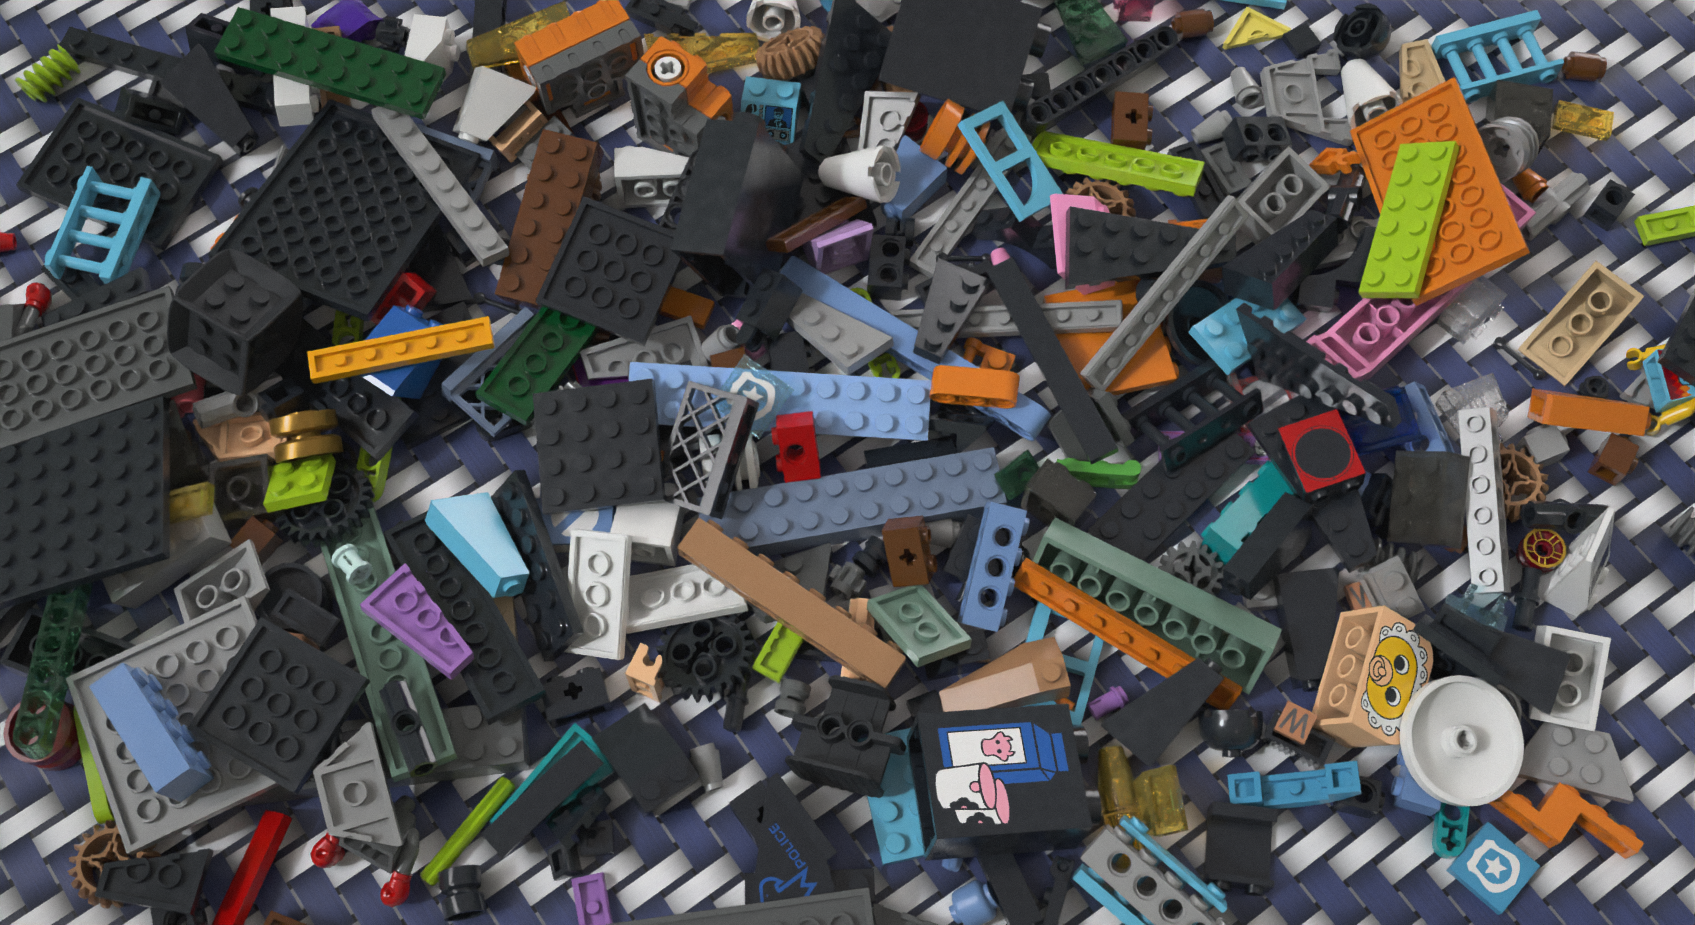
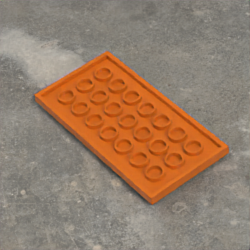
M1455 77L1350 130L1380 214L1400 144L1456 141L1460 147L1419 298H1411L1416 306L1530 253Z

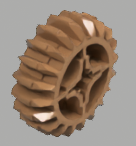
M804 26L802 28L797 27L791 31L788 30L775 38H771L770 41L765 42L762 47H759L755 54L759 72L762 73L765 79L787 80L802 73L805 74L810 69H814L818 62L821 42L825 35L820 28Z
M1086 177L1083 180V185L1076 181L1073 189L1068 188L1065 192L1067 195L1093 196L1103 205H1106L1112 214L1135 217L1136 211L1133 208L1134 201L1128 198V190L1120 191V184L1118 183L1113 186L1109 179L1105 182H1100V180L1096 179L1094 182H1091Z
M1500 443L1505 518H1508L1513 523L1519 518L1522 520L1520 516L1522 505L1527 504L1529 500H1546L1544 494L1549 490V486L1545 484L1548 480V475L1540 473L1544 464H1535L1534 455L1530 457L1525 455V447L1516 451L1514 443L1509 444L1506 448ZM1513 495H1527L1524 500L1510 501Z
M106 820L104 828L99 825H93L94 835L82 834L86 842L83 845H74V849L79 851L78 856L69 857V861L76 864V866L67 872L70 876L76 877L70 884L73 888L80 889L78 892L80 898H88V903L94 906L100 903V906L105 909H109L112 904L117 908H121L124 906L122 902L94 896L98 885L93 877V867L100 869L102 873L105 863L130 860L117 824L112 820ZM158 844L138 852L137 858L161 857L158 851L153 850ZM107 845L106 849L98 854Z

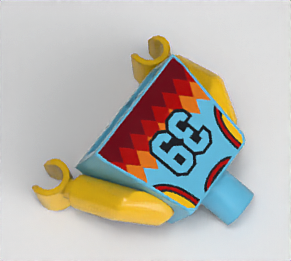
M1666 344L1646 348L1645 352H1641L1637 348H1630L1626 352L1627 358H1638L1635 361L1627 362L1628 369L1638 370L1644 366L1655 411L1662 414L1660 417L1651 415V422H1655L1657 426L1646 432L1650 436L1658 434L1661 430V425H1672L1695 413V387L1657 362Z

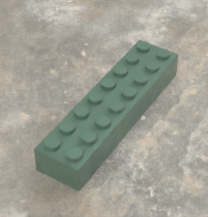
M1054 518L1045 532L1033 559V562L1193 658H1201L1205 661L1209 657L1223 668L1220 674L1242 686V691L1250 694L1273 653L1282 631L1281 628L1057 518Z

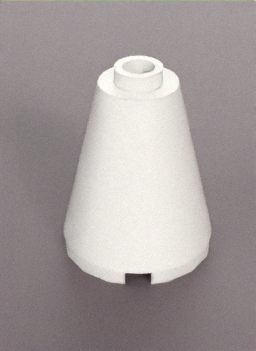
M753 0L746 16L748 29L750 27L754 32L753 36L764 42H768L771 38H775L788 30L800 28L801 24L796 0Z
M1351 60L1342 68L1341 78L1348 123L1352 129L1403 104L1400 95L1365 60Z
M885 145L826 158L818 170L819 178L825 186L878 203L890 202L895 197L900 181H895L896 172H900L899 157L893 147Z

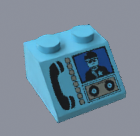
M746 76L741 100V112H748L761 117L766 122L765 129L775 141L784 145L793 143L795 141L802 103L801 83Z

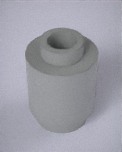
M731 324L720 326L703 341L702 351L704 356L710 361L711 355L741 347L736 341L739 329Z

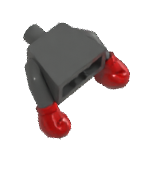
M38 282L29 284L26 288V302L23 304L0 305V342L31 332L37 319L52 305V293L44 284Z
M406 795L400 796L393 803L404 843L403 846L397 847L332 836L327 832L313 846L310 853L312 863L318 868H331L343 860L345 848L387 873L392 874L390 880L384 884L380 892L381 901L385 906L395 907L404 904L410 893L411 871L419 853L420 837L419 831L415 828L417 818L412 813L416 808V804Z

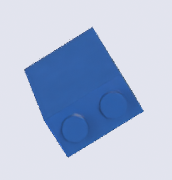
M407 304L406 307L394 305L365 340L440 326L442 324L432 319L430 322L422 317L423 312L412 305ZM442 359L361 374L360 376L391 396L420 399Z

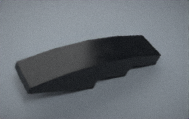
M581 740L512 803L481 835L504 858L555 809L559 808L604 763Z

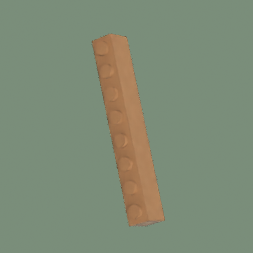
M701 518L697 519L677 547L680 556L864 681L876 683L886 690L906 662V657L903 655L904 651L892 641H888L886 644L877 638L878 633L865 623L859 626L850 619L852 615L840 606L833 608L825 603L826 598L820 592L813 588H810L809 591L799 585L800 580L788 571H784L782 574L773 568L775 564L763 554L756 556L748 551L749 546L738 537L734 536L733 539H730L722 533L724 529L710 519L707 522Z

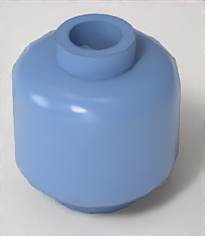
M973 880L952 893L953 905L949 906V911L957 924L983 925L996 917L999 905L988 882L984 884L980 880Z

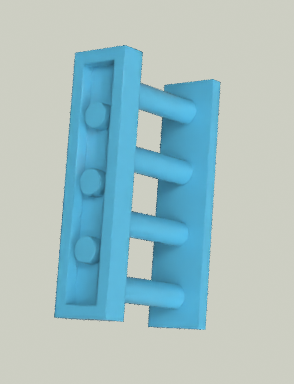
M1538 10L1438 35L1431 46L1436 59H1448L1467 103H1473L1479 98L1539 82H1551L1557 77V74L1564 65L1563 59L1547 62L1533 34L1542 19ZM1523 39L1536 65L1522 69L1509 40ZM1490 45L1498 46L1511 72L1497 75L1483 47ZM1467 51L1473 52L1486 79L1472 82L1458 54Z
M87 166L83 176L78 180L77 190L53 245L45 255L44 265L55 278L61 279L66 267L99 274L104 284L127 274L161 195L152 179L140 177L137 187L131 189L102 183L103 181L93 167ZM97 193L131 200L124 213L92 207ZM87 218L120 224L118 232L113 238L82 232ZM76 242L110 249L106 260L102 263L71 256Z
M1125 814L1123 815L1119 825L1132 838L1129 842L1130 844L1137 839L1151 851L1150 854L1157 860L1156 867L1163 861L1177 874L1176 877L1183 883L1181 889L1188 883L1203 896L1201 899L1209 907L1206 910L1207 912L1213 905L1222 913L1226 911L1227 902L1224 900L1226 895L1219 887L1212 882L1206 885L1146 833L1149 830L1148 827L1137 817L1133 816L1130 819ZM1119 853L1113 856L1112 861L1114 864L1123 855V853ZM1082 863L1074 872L1073 880L1125 925H1154L1141 912L1129 904L1122 895L1104 882L1105 880L1090 867L1088 868ZM1148 876L1141 877L1138 880L1139 887ZM1169 899L1163 904L1164 909L1173 899Z

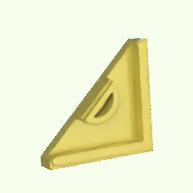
M1246 7L1224 41L1222 48L1226 50L1280 39L1284 33L1291 31V28Z

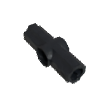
M1359 164L1350 165L1351 173L1344 174L1341 172L1337 185H1331L1329 189L1328 208L1325 214L1337 217L1338 234H1342L1345 229L1349 228L1354 212L1361 210L1362 190L1367 177L1364 169Z
M1556 499L1553 502L1529 500L1527 504L1522 505L1520 516L1523 526L1529 529L1564 530L1570 534H1578L1593 523L1609 506L1604 504L1570 503L1564 499Z
M405 680L389 682L384 685L379 693L389 717L391 729L396 736L410 776L423 777L432 773L438 766L426 734V728L419 716L407 682ZM409 725H414V727L411 730L405 732L403 731L405 727Z

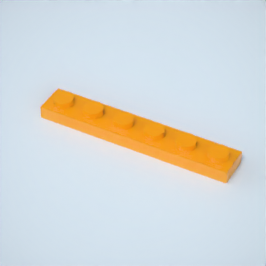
M489 316L308 351L307 353L310 378L316 384L493 349L495 345Z

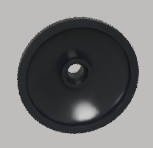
M1196 280L1165 317L1167 334L1173 347L1186 361L1197 366L1204 364L1212 358L1188 332L1194 325L1230 302L1221 289L1204 280Z

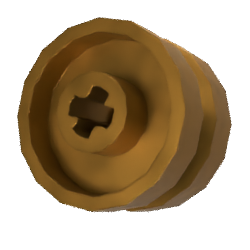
M335 409L301 411L268 421L272 437L277 439L292 438V440L279 443L273 448L276 463L301 460L312 455L344 452L341 436L337 434L321 435V432L335 429L339 425Z

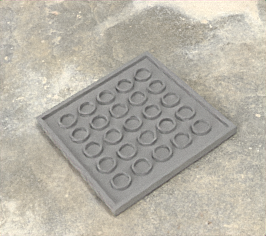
M246 596L237 598L66 678L127 854L134 855L280 785L192 732L195 737V741L192 744L197 752L202 751L210 760L212 767L209 770L214 779L182 802L155 793L89 688L91 684L121 663H125L133 668L139 667L146 675L153 674L163 688L159 691L164 700L168 699L173 703L179 713L176 719L181 726L185 725L188 728L258 622L251 603Z

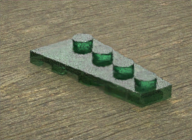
M1054 0L1081 66L1126 47L1127 38L1097 0Z

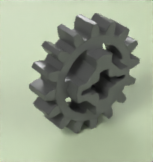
M1181 541L1177 546V550L1170 546L1167 550V555H1162L1159 561L1162 566H1158L1159 569L1195 587L1209 584L1202 590L1211 595L1219 593L1222 586L1219 583L1223 582V574L1219 573L1224 565L1223 562L1215 563L1216 552L1206 553L1208 545L1205 544L1201 549L1196 548V541H1192L1190 547H1186L1184 542ZM1185 557L1182 563L1176 562L1175 565L1173 564L1176 560ZM1189 566L1190 571H1192L1191 574L1194 577L1192 582L1191 577H1189V572H1187Z

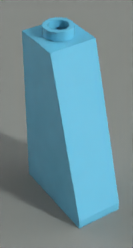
M484 492L431 500L425 519L426 524L491 596L498 598L515 596L522 593L529 576V571L489 493Z

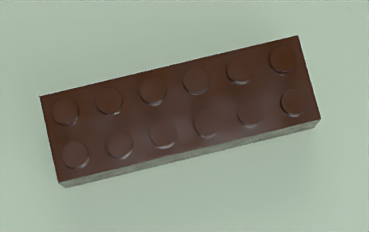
M542 129L509 242V256L504 259L495 290V295L503 301L537 310L542 308L535 300L583 197L589 199L592 197L604 151L598 142Z

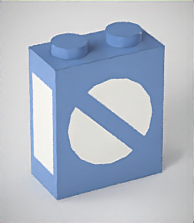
M541 487L540 498H536L556 554H570L571 529L577 528L610 532L616 507L544 515Z

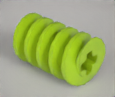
M58 44L59 52L55 49L49 50L51 59L46 56L40 58L43 66L34 63L32 64L34 73L28 70L23 72L26 81L19 77L15 79L17 85L33 101L39 99L46 103L47 99L44 93L48 92L55 95L56 93L52 87L54 84L62 89L64 88L61 81L62 77L72 81L73 79L69 73L71 70L77 74L81 73L76 61Z

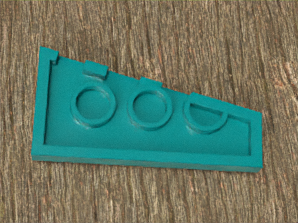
M574 723L489 822L492 824L512 803L581 740L588 745L604 764L560 807L567 806L576 799L577 794L583 788L599 783L610 775L613 770L593 742L592 736ZM555 809L544 821L549 819L557 809Z

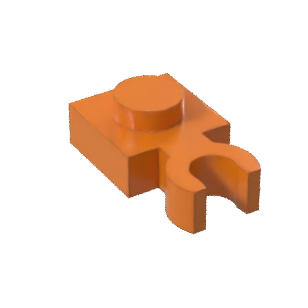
M1326 147L1309 166L1317 174L1334 175L1340 170L1342 173L1348 174L1352 172L1351 164H1360L1362 161L1355 151L1348 152L1345 148Z

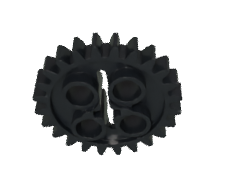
M343 461L339 467L335 464L326 501L274 511L277 517L275 521L286 538L290 537L294 544L300 541L302 546L306 547L312 542L314 548H318L321 541H325L328 547L333 538L342 542V534L354 535L351 529L353 526L363 527L360 519L369 518L370 514L367 509L374 507L371 500L375 498V494L372 491L373 486L363 470L358 471L356 465L348 467L347 463Z
M736 613L731 616L724 615L678 624L677 627L667 626L670 635H660L663 645L656 646L655 648L658 655L662 656L663 662L658 674L660 678H663L662 681L666 688L670 687L675 696L681 692L685 701L693 694L696 703L700 702L702 695H706L708 701L712 702L713 694L718 693L723 699L725 689L728 688L730 691L735 692L733 683L737 681L744 684L745 680L742 673H752L748 663L756 661L753 654L756 651L754 641H752L754 639L753 635L748 630L746 622H740ZM704 633H709L704 637H700ZM732 648L729 652L722 653L725 649ZM689 655L686 659L680 660L683 656ZM712 671L709 675L702 676L705 672Z

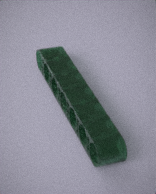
M93 582L48 595L13 731L15 745L30 759H42L48 756L54 747L68 689L66 678L71 676ZM75 589L72 593L66 595L70 590ZM67 618L65 622L59 624L62 619ZM61 646L57 652L51 653L55 648ZM53 676L49 682L44 683L48 677ZM46 706L42 712L36 714L40 707ZM39 736L34 743L28 745L32 738Z

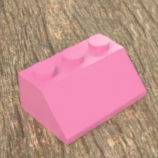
M1050 195L1057 274L1065 279L1066 211L1072 206L1110 213L1108 207L1093 196ZM1115 280L1101 282L1100 285L1089 286V284L1079 285L1075 289L1085 295L1115 286Z

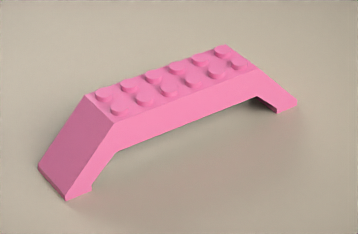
M1501 183L1519 228L1522 230L1536 212ZM1479 277L1417 306L1411 298H1363L1327 332L1318 336L1314 334L1306 342L1326 354L1325 360L1334 366L1337 363L1346 366L1348 373L1356 380L1361 381L1364 378L1369 380Z

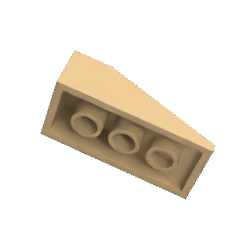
M1595 261L1517 350L1565 387L1644 296L1605 266Z

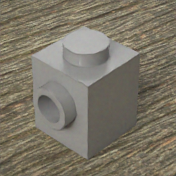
M1540 425L1529 430L1526 436L1515 446L1516 451L1525 447V455L1528 457L1534 455V463L1544 464L1543 468L1561 461L1570 451L1566 436L1555 425L1547 428Z

